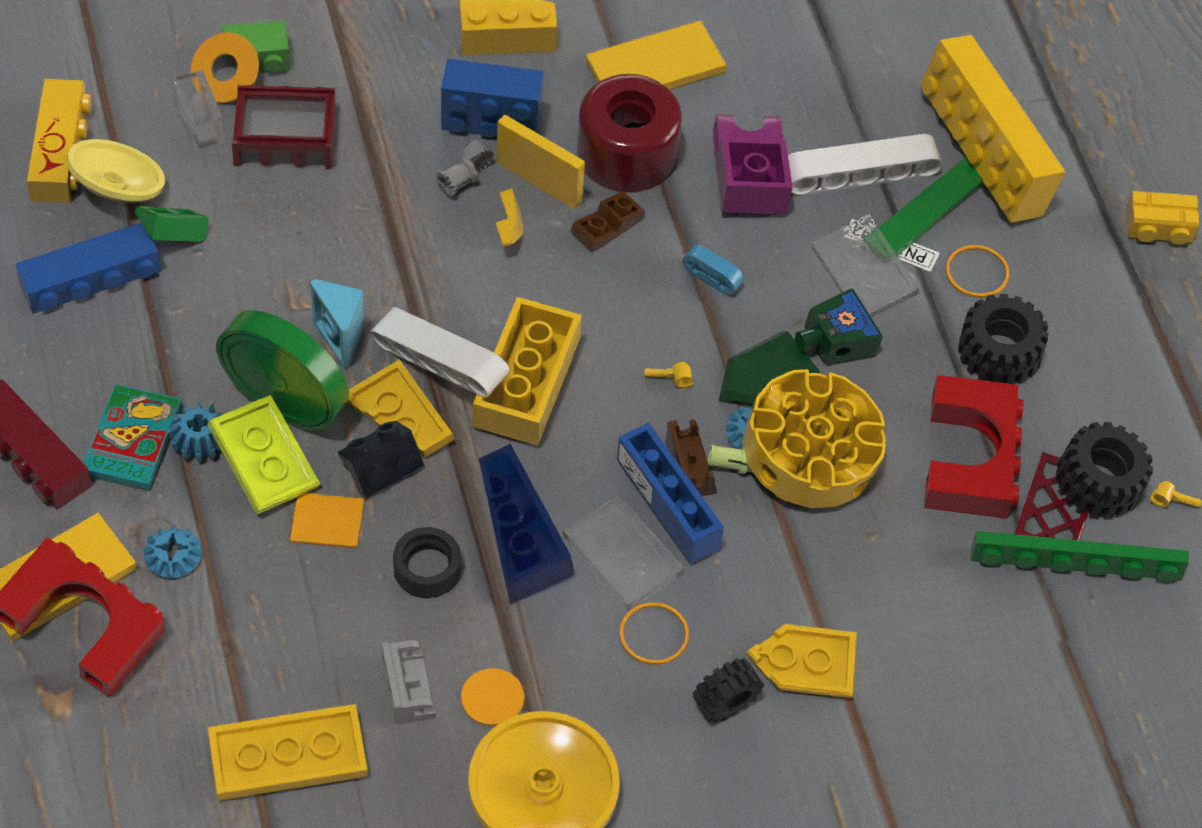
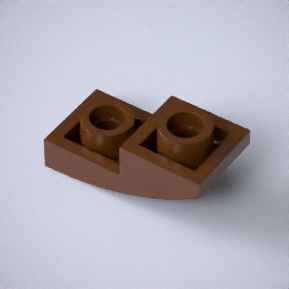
M622 191L601 201L596 212L573 222L570 232L593 252L633 226L644 216L645 210L626 192Z

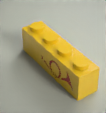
M44 79L27 177L31 201L71 203L73 190H78L79 182L68 169L66 159L69 149L74 144L80 142L81 139H86L87 120L84 117L85 113L91 112V94H86L84 80Z

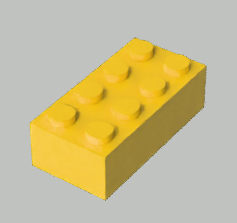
M521 297L516 298L494 351L495 354L506 362L510 372L488 397L476 395L473 402L472 427L533 445H539L580 341L581 314Z

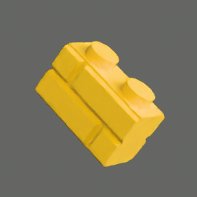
M1131 191L1126 206L1127 238H1138L1142 242L1165 240L1177 245L1187 242L1193 243L1199 228L1198 196Z

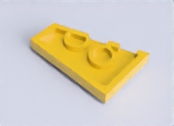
M400 359L349 389L348 405L379 426L386 422L398 421L412 430L418 450L423 457L429 456L455 440L449 427Z

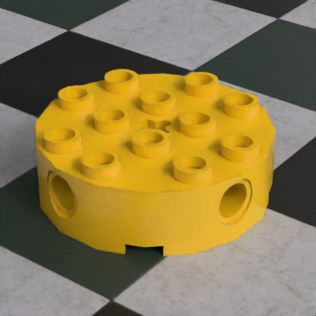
M809 369L792 370L772 379L756 397L746 421L742 443L746 461L751 471L760 483L776 494L779 499L808 508L838 507L859 497L873 479L884 458L886 448L884 429L886 426L882 412L869 394L846 377L830 372L827 376L819 373H809Z

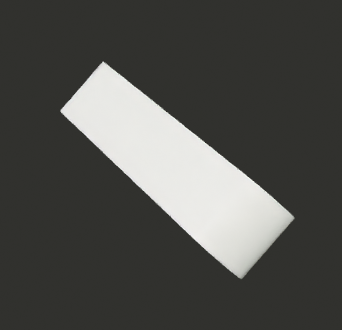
M929 134L799 151L788 155L793 187L792 193L795 195L933 176L943 167L935 140Z
M392 307L370 331L371 337L384 350L482 397H488L510 372L506 362L494 352L396 307Z

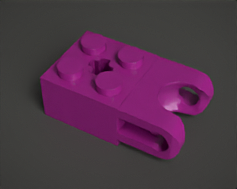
M716 114L712 137L721 212L786 214L793 187L786 140L783 138L780 116H764L765 122L761 129L747 131L736 125L733 115Z

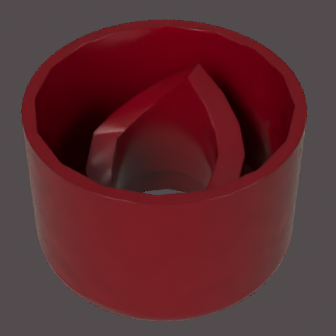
M638 74L614 75L592 86L585 94L579 110L577 157L585 162L584 173L598 185L618 192H641L654 188L664 182L674 171L678 159L682 113L677 98L659 81ZM631 122L648 123L638 128L623 127Z

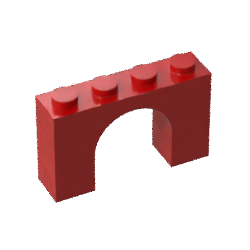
M944 375L936 376L932 391L930 422L960 425L976 429L991 441L996 455L991 460L978 465H963L931 460L926 476L924 508L1007 519L1011 506H1017L1019 499V486L1014 485V477L1019 476L1021 457L1015 456V449L1020 448L1022 440V428L1017 427V419L1021 420L1024 400L1018 399L1019 385Z
M47 537L0 590V621L22 636L51 603L60 598L83 596L99 603L107 612L110 621L101 638L78 663L80 678L107 697H110L164 633L163 614L153 604L149 602L143 604L134 598L133 592L123 583L116 582L114 584L104 577V572L94 563H84L78 559L75 552L63 542L56 543Z

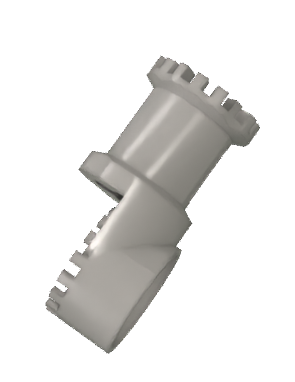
M482 140L472 141L465 147L455 165L445 171L439 170L436 172L435 180L438 181V185L441 184L439 188H443L442 192L446 196L452 197L456 195L457 189L467 183H475L478 181L479 171L482 172V168L486 169V164H491L489 160L493 161L494 152Z

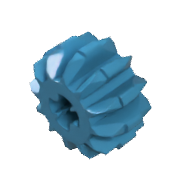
M198 402L195 409L192 410L184 405L183 414H174L172 419L173 425H170L169 428L172 448L175 450V453L182 452V457H184L185 461L195 456L200 464L203 456L206 455L214 460L216 451H221L207 424L209 420L221 416L223 413H216L213 404L203 409L202 405Z

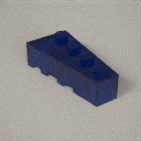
M509 444L480 457L481 472L510 605L574 576L571 554L512 445Z

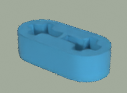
M701 245L693 246L683 257V264L689 273L723 294H733L744 281L741 271L735 265Z

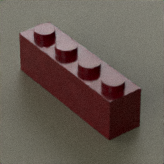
M1 379L0 457L6 456L11 461V466L18 477L22 480L27 478L33 484L32 488L42 502L49 501L56 510H59L92 487L88 467L16 392Z

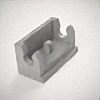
M418 641L382 643V661L395 725L435 718V709L433 707L422 649H419Z

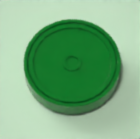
M243 311L235 316L217 339L216 352L219 362L235 386L252 402L271 395L286 423L291 426L305 430L324 429L331 424L348 401V385L334 359L311 336L287 320L263 311Z

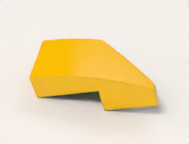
M512 188L500 192L508 217L496 222L503 247L514 244L523 235L522 215Z

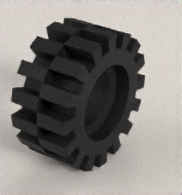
M738 658L734 659L731 664L730 662L724 663L721 669L717 667L713 670L714 673L711 676L706 675L703 678L704 682L698 683L696 686L697 689L693 691L694 696L692 697L709 722L718 723L720 720H728L730 715L734 717L738 714L739 710H745L749 707L748 703L754 702L757 699L756 696L762 693L764 684L748 660L745 658L739 660Z

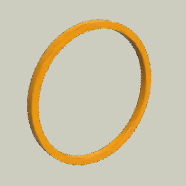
M968 245L957 249L951 254L946 265V275L951 285L959 292L971 297L986 298L989 295H996L1004 289L1009 279V268L1005 259L995 250L981 245ZM976 249L989 252L1003 264L1006 274L1005 280L999 288L992 292L973 293L961 288L950 274L952 259L957 254L966 250Z
M651 602L638 605L625 615L620 626V640L624 649L631 657L645 664L660 665L671 662L683 653L688 643L689 630L684 617L676 609L666 604ZM648 607H658L675 614L682 622L685 630V640L680 650L671 657L661 660L645 659L635 654L626 644L623 634L625 623L633 613Z

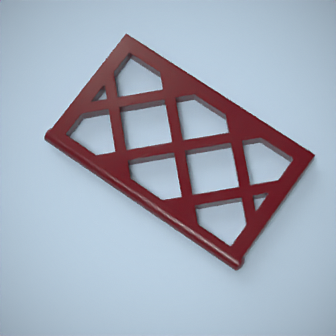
M1042 452L1014 534L1055 538L1054 535L1069 529L1073 534L1072 540H1080L1089 510L1084 509L1079 518L1072 520L1064 508L1070 502L1066 498L1059 500L1051 487L1060 483L1061 480L1057 479L1056 476L1046 479L1043 474L1046 463L1057 466L1060 457ZM1044 489L1052 503L1037 508L1033 503L1036 491ZM1057 509L1065 523L1049 528L1042 514ZM1035 518L1043 532L1032 534L1023 531L1026 520Z

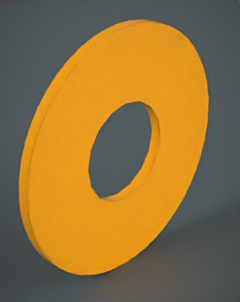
M229 32L216 34L204 41L195 52L191 63V78L194 87L204 98L216 103H228L237 100V86L254 85L259 71V58L254 46L243 36ZM222 55H232L237 61L235 75L227 81L217 80L212 73L214 61Z

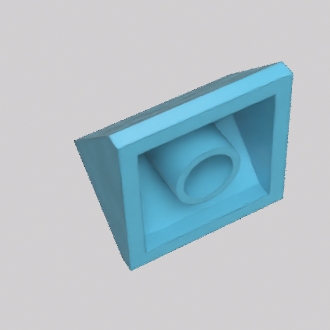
M315 279L310 282L313 323L342 368L347 370L351 368L365 330L363 290Z

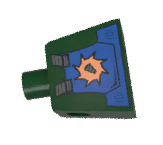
M853 288L812 307L805 322V330L795 333V342L800 351L803 352L815 348L823 362L827 364L876 357L883 335Z

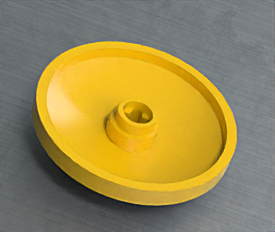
M550 711L519 714L494 727L477 746L471 759L468 775V792L471 806L484 828H604L615 810L620 784L615 756L603 737L591 726L575 717Z

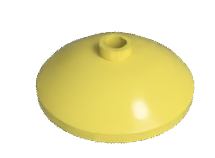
M100 139L80 141L69 149L67 155V166L73 177L90 192L109 201L121 203L144 202L158 196L165 183V175L154 160L141 151L118 142Z

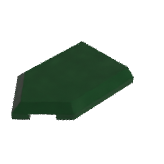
M783 330L728 359L719 401L728 403L738 401L753 405L756 397L765 386L778 376L792 370L809 369V373H821L808 355L798 349L795 339L791 334Z

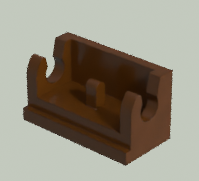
M691 419L689 422L690 427L685 430H680L677 420L667 422L665 444L701 496L716 494L715 479L708 466V460L698 433L699 428L696 420Z

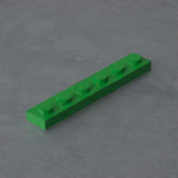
M976 531L971 546L970 561L982 562L986 565H1017L1020 568H1052L1058 572L1073 570L1088 572L1092 575H1102L1105 573L1123 575L1126 578H1158L1161 581L1170 582L1182 580L1189 564V551Z

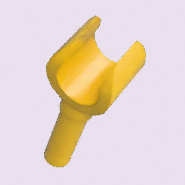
M685 362L676 363L672 368H645L644 371L645 377L674 378L675 386L683 389L693 385L691 368Z
M1169 481L1159 483L1150 497V501L1154 505L1162 508L1167 507L1171 500L1200 508L1202 503L1200 499L1175 491V486Z

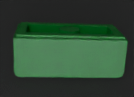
M136 207V215L148 236L153 240L203 242L206 239L209 218L203 214L184 208Z

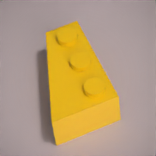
M458 0L462 55L556 52L557 19L555 3L543 0Z

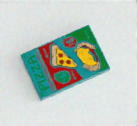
M115 384L83 462L88 467L89 476L150 490L170 438L169 428L170 425H173L174 414H179L181 410V398Z

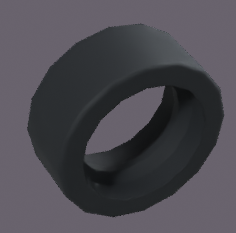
M433 527L416 528L405 533L396 543L393 552L394 577L401 589L410 595L420 598L439 597L449 592L458 582L461 572L460 547L455 539L444 530ZM430 548L438 550L447 556V568L436 576L423 577L415 575L406 567L407 557L419 549Z

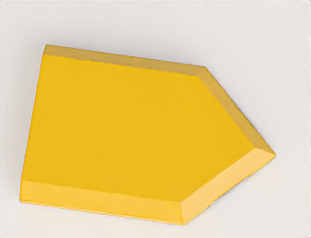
M784 624L760 644L757 643L746 651L748 657L779 690L852 698L857 632Z

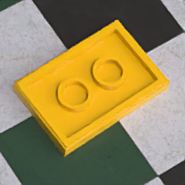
M504 115L498 121L497 163L576 210L582 203L584 160L509 116Z

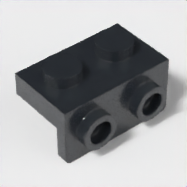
M398 421L383 423L375 432L364 438L352 440L347 444V447L338 451L340 460L349 466L358 493L364 498L424 466L412 430Z

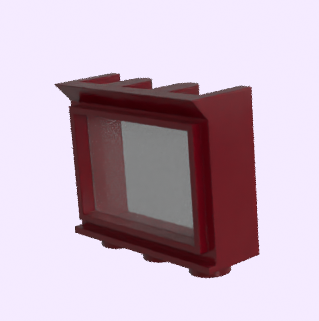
M237 86L234 133L231 143L234 166H240L242 150L259 152V162L263 165L272 164L273 151L291 152L292 163L295 166H303L305 164L306 152L324 153L325 169H332L336 116L335 88Z

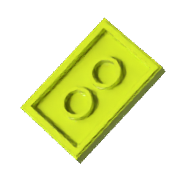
M271 395L209 420L207 426L256 515L319 487V480Z

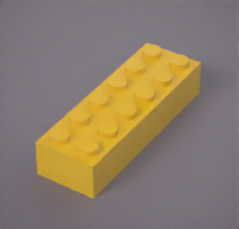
M967 35L939 40L920 83L923 93L928 97L1009 221L1012 223L1043 217L1066 171L974 37Z

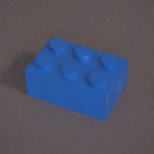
M447 58L441 86V130L497 137L498 121L506 115L538 133L542 115L544 71Z

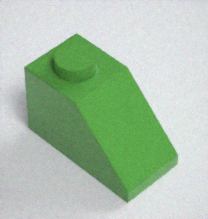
M286 21L222 25V33L239 34L254 46L259 58L258 73L290 70Z

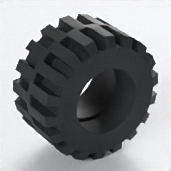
M993 294L987 296L986 301L979 299L975 302L974 307H970L962 327L958 352L961 353L960 359L962 364H968L967 370L971 374L977 373L978 379L983 381L988 379L992 382L1013 384L1016 380L1020 384L1026 381L1027 376L1032 377L1036 373L1044 354L1049 333H1047V321L1042 320L1044 315L1040 310H1034V304L1029 301L1024 303L1021 301L1022 297L1016 295L1015 298H1009L1008 294H1000V297L996 298ZM991 336H1005L1016 344H1003L997 342Z
M1098 422L1091 423L1089 427L1083 426L1077 434H1074L1057 464L1059 468L1056 471V478L1061 480L1058 486L1061 491L1067 492L1065 498L1070 503L1074 501L1078 504L1076 508L1082 512L1084 509L1090 511V515L1096 517L1099 513H1102L1104 518H1111L1114 513L1117 516L1122 515L1127 509L1130 510L1151 480L1153 467L1150 464L1153 460L1151 454L1146 453L1148 447L1144 442L1140 443L1137 440L1139 436L1134 432L1131 434L1126 432V427L1121 425L1113 427L1111 422H1104L1102 426ZM1094 463L1105 466L1115 476L1102 472Z

